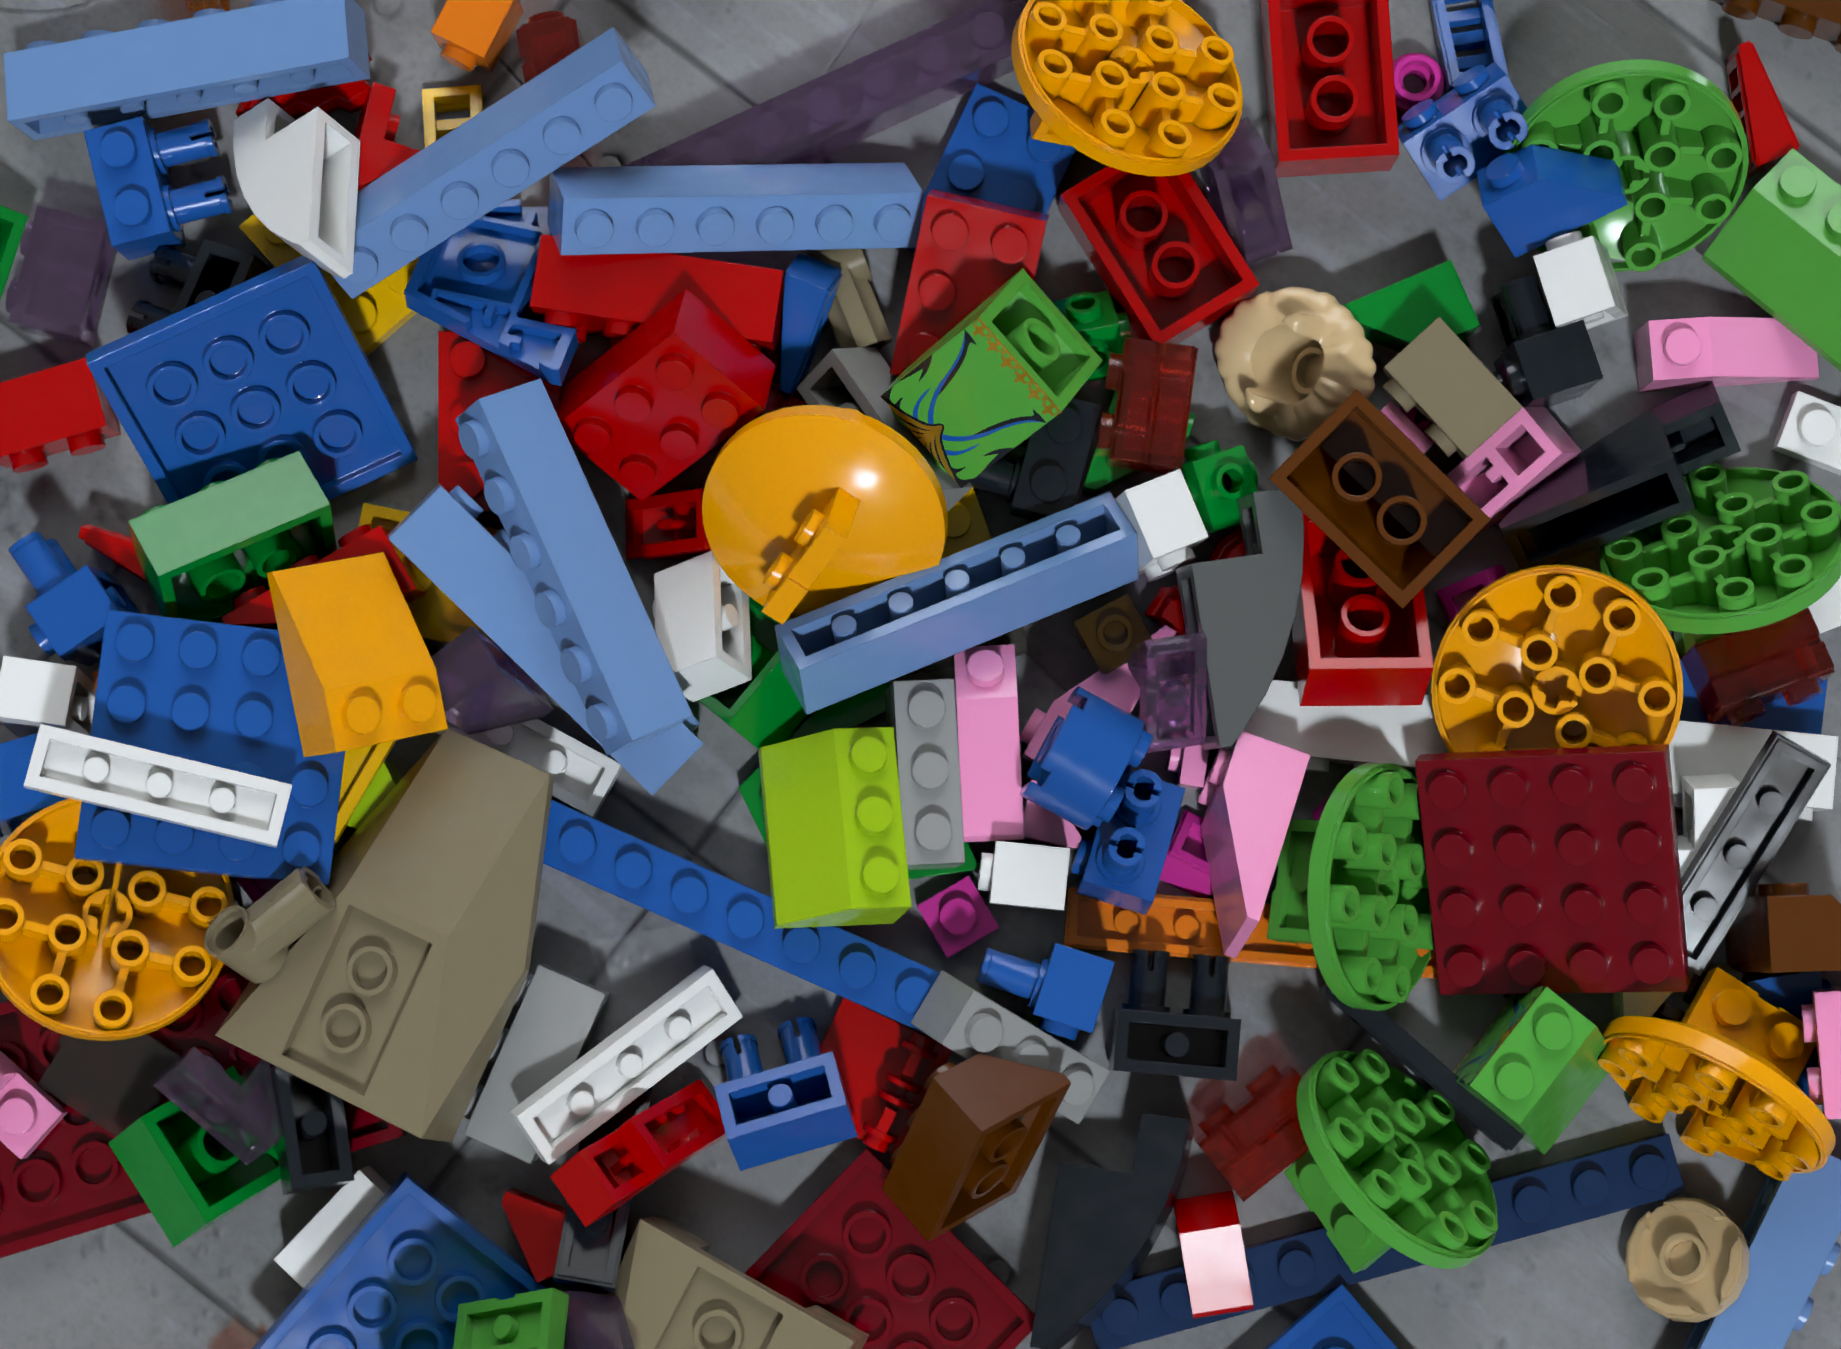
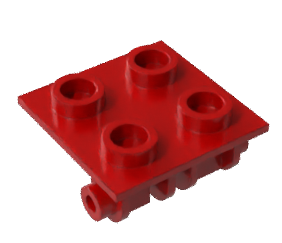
M844 997L820 1046L822 1054L833 1051L858 1134L856 1138L862 1140V1143L882 1153L887 1152L891 1155L903 1144L910 1128L907 1122L910 1116L920 1107L927 1092L925 1088L927 1079L935 1070L947 1063L952 1052L951 1049L938 1041Z

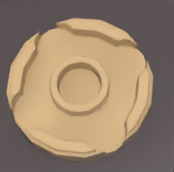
M1674 1198L1663 1202L1665 1205L1657 1207L1652 1213L1648 1211L1637 1221L1627 1241L1625 1269L1628 1279L1633 1283L1636 1293L1640 1296V1300L1646 1307L1673 1321L1698 1323L1718 1316L1738 1299L1748 1279L1750 1252L1743 1230L1727 1212L1701 1199Z

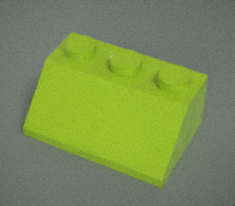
M837 728L761 747L758 750L774 929L894 924L912 907L894 728Z

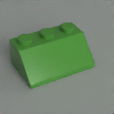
M1792 148L1752 188L1703 254L1702 260L1841 372V186Z

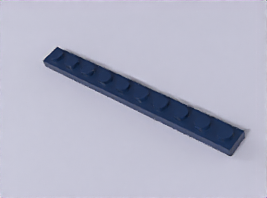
M1659 1133L1491 1179L1490 1182L1495 1194L1498 1215V1230L1491 1246L1686 1193L1669 1134ZM1319 1226L1244 1247L1254 1309L1193 1319L1184 1264L1133 1277L1102 1314L1090 1324L1096 1349H1117L1330 1291L1340 1283L1343 1286H1348L1425 1264L1415 1261L1391 1248L1367 1269L1353 1274L1326 1235V1228Z

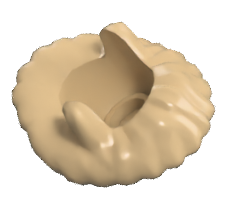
M1292 286L1275 292L1266 291L1251 299L1242 300L1235 306L1232 314L1221 322L1220 337L1215 342L1214 352L1217 357L1218 372L1224 380L1227 395L1237 408L1247 416L1248 421L1259 429H1266L1276 437H1287L1292 441L1306 440L1356 389L1367 400L1374 392L1375 382L1373 376L1376 372V364L1372 359L1373 346L1365 338L1364 329L1355 320L1352 312L1345 306L1340 305L1337 299L1327 292H1317L1310 288Z

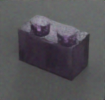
M37 205L34 220L27 221L20 240V252L25 256L20 277L14 278L11 281L6 295V311L10 313L8 322L26 333L94 347L117 250L111 246L105 220Z

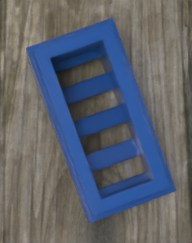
M1429 0L1439 66L1444 74V94L1454 89L1453 82L1462 73L1477 65H1484L1486 68L1495 62L1509 78L1492 0H1476L1477 8L1451 12L1446 11L1445 5L1475 0ZM1478 24L1481 26L1479 30L1451 34L1450 30L1452 28ZM1484 48L1485 51L1483 54L1456 57L1455 53Z
M798 254L786 270L784 277L779 390L790 395L793 391L797 390L798 385L809 371L843 276L841 274L842 269L805 254Z

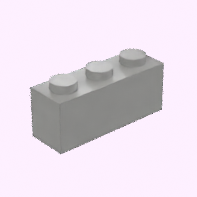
M876 347L832 349L798 385L797 390L808 405H827L856 409L901 434L918 449L934 471L941 485L948 512L973 486L969 482L961 488L949 473L941 470L936 465L931 453L912 431L899 423L894 417L891 408L882 399L881 395L897 377L896 375L889 374L890 367Z
M954 679L893 681L885 690L887 727L894 728L908 870L956 868L965 863Z
M546 964L538 965L535 974L529 972L514 1006L519 1007L512 1026L510 1030L503 1028L489 1059V1062L494 1063L485 1086L478 1083L464 1114V1118L469 1119L464 1135L531 1164L539 1159L538 1154L509 1111L585 1054L611 993Z
M943 970L911 1021L912 1025L966 1059L980 1053L1064 1074L1070 1080L1071 1085L1057 1112L1077 1124H1080L1110 1073L1109 1070Z

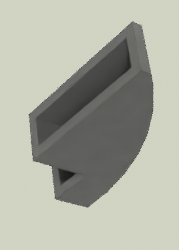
M1279 489L1253 492L1237 499L1245 556L1193 563L1176 569L1204 750L1232 746L1242 734L1269 689L1284 655L1294 622L1303 573V512Z

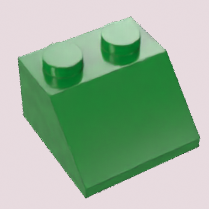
M749 597L752 680L698 701L759 750L764 746L787 741L807 715L782 672L775 626L781 623L762 612L764 606Z
M234 1066L227 1068L143 1115L108 1143L173 1248L221 1220L281 1180L274 1129Z

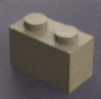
M1440 317L1382 369V372L1389 378L1382 386L1383 389L1403 411L1407 413L1415 406L1428 420L1430 425L1423 432L1446 457H1450L1455 451L1463 459L1469 457L1522 408V405Z

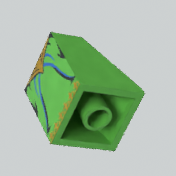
M1022 268L907 367L881 397L889 405L897 421L909 428L927 448L936 465L941 470L949 473L957 484L963 488L1060 414L1103 360Z
M1534 985L1527 994H1513L1453 1070V1073L1459 1077L1456 1081L1522 1133L1524 1135L1523 1140L1542 1155H1545L1607 1076L1608 1072L1603 1070L1597 1061L1608 1043L1604 1045L1605 1038L1594 1023L1547 986Z

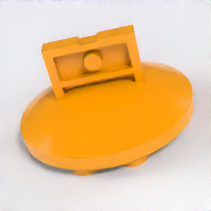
M1028 0L1016 21L1012 35L1011 54L1018 83L1028 102L1035 110L1029 120L1031 139L1071 146L1093 160L1124 172L1165 177L1192 172L1205 166L1221 153L1235 133L1242 114L1243 94L1240 77L1233 61L1234 51L1227 41L1220 38L1212 27L1183 1Z
M801 405L782 408L752 420L739 429L722 447L712 465L703 492V525L708 543L717 562L727 576L744 593L764 606L762 609L764 614L782 625L788 617L791 619L895 577L939 565L947 539L948 512L941 485L926 459L914 445L894 429L852 408L827 405Z
M1571 565L1537 566L1508 574L1492 582L1467 601L1455 615L1446 629L1435 657L1431 685L1432 707L1439 733L1449 753L1670 745L1682 710L1683 675L1676 646L1666 625L1652 606L1632 588L1613 577L1588 568Z
M66 799L46 807L28 818L12 832L0 847V990L27 1017L50 1030L70 1037L94 1041H113L139 1037L171 1024L194 1007L209 991L224 963L207 952L204 947V937L208 926L217 914L229 906H234L230 879L224 875L75 860L74 855L81 801Z
M1719 967L1708 971L1681 1022L1645 1016H1624L1616 1018L1609 1023L1603 1034L1605 1038L1604 1045L1606 1043L1608 1045L1597 1062L1632 1097L1629 1107L1638 1116L1653 1123H1661L1667 1111L1682 1114L1687 1109L1693 1115L1680 1137L1684 1145L1704 1156H1713L1715 1151H1718L1737 1160L1755 1165L1764 1174L1780 1181H1788L1792 1173H1811L1817 1171L1826 1164L1835 1147L1836 1136L1824 1114L1796 1085L1817 1045V1042L1804 1043L1802 1021L1781 1007L1776 1008L1758 996V992Z

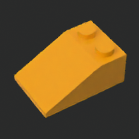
M384 552L267 573L304 757L337 753L448 729L436 667Z

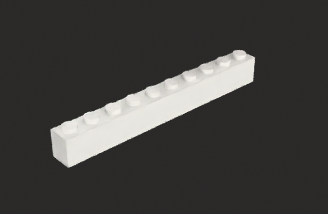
M1272 680L1265 697L1244 729V732L1310 754L1306 771L1329 773L1330 762L1352 764L1354 768L1366 763H1392L1414 771V776L1417 779L1415 760L1420 754L1449 753L1435 721L1432 695H1425L1422 705L1300 706L1297 682ZM1679 720L1675 735L1669 745L1674 807L1676 809H1683L1682 776L1731 773L1741 783L1773 730ZM1774 730L1826 759L1831 764L1797 821H1812L1813 811L1833 809L1839 736ZM1232 746L1223 747V748H1226V749L1230 750Z

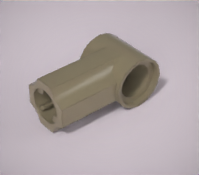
M862 249L805 250L798 253L808 255L842 269L841 274L843 276L828 315L829 325L839 348L876 347L879 350L881 347L892 342V337L869 283L873 279Z
M304 865L301 869L297 868L249 908L245 909L244 907L234 905L220 911L207 928L204 937V947L210 955L255 984L265 983L281 970L287 959L289 945L337 907L333 894L326 888L320 877Z

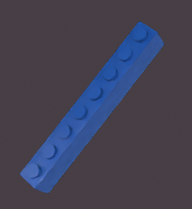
M551 799L543 864L923 1032L912 1025L911 1021L941 972L838 926L774 929L772 899L770 896Z

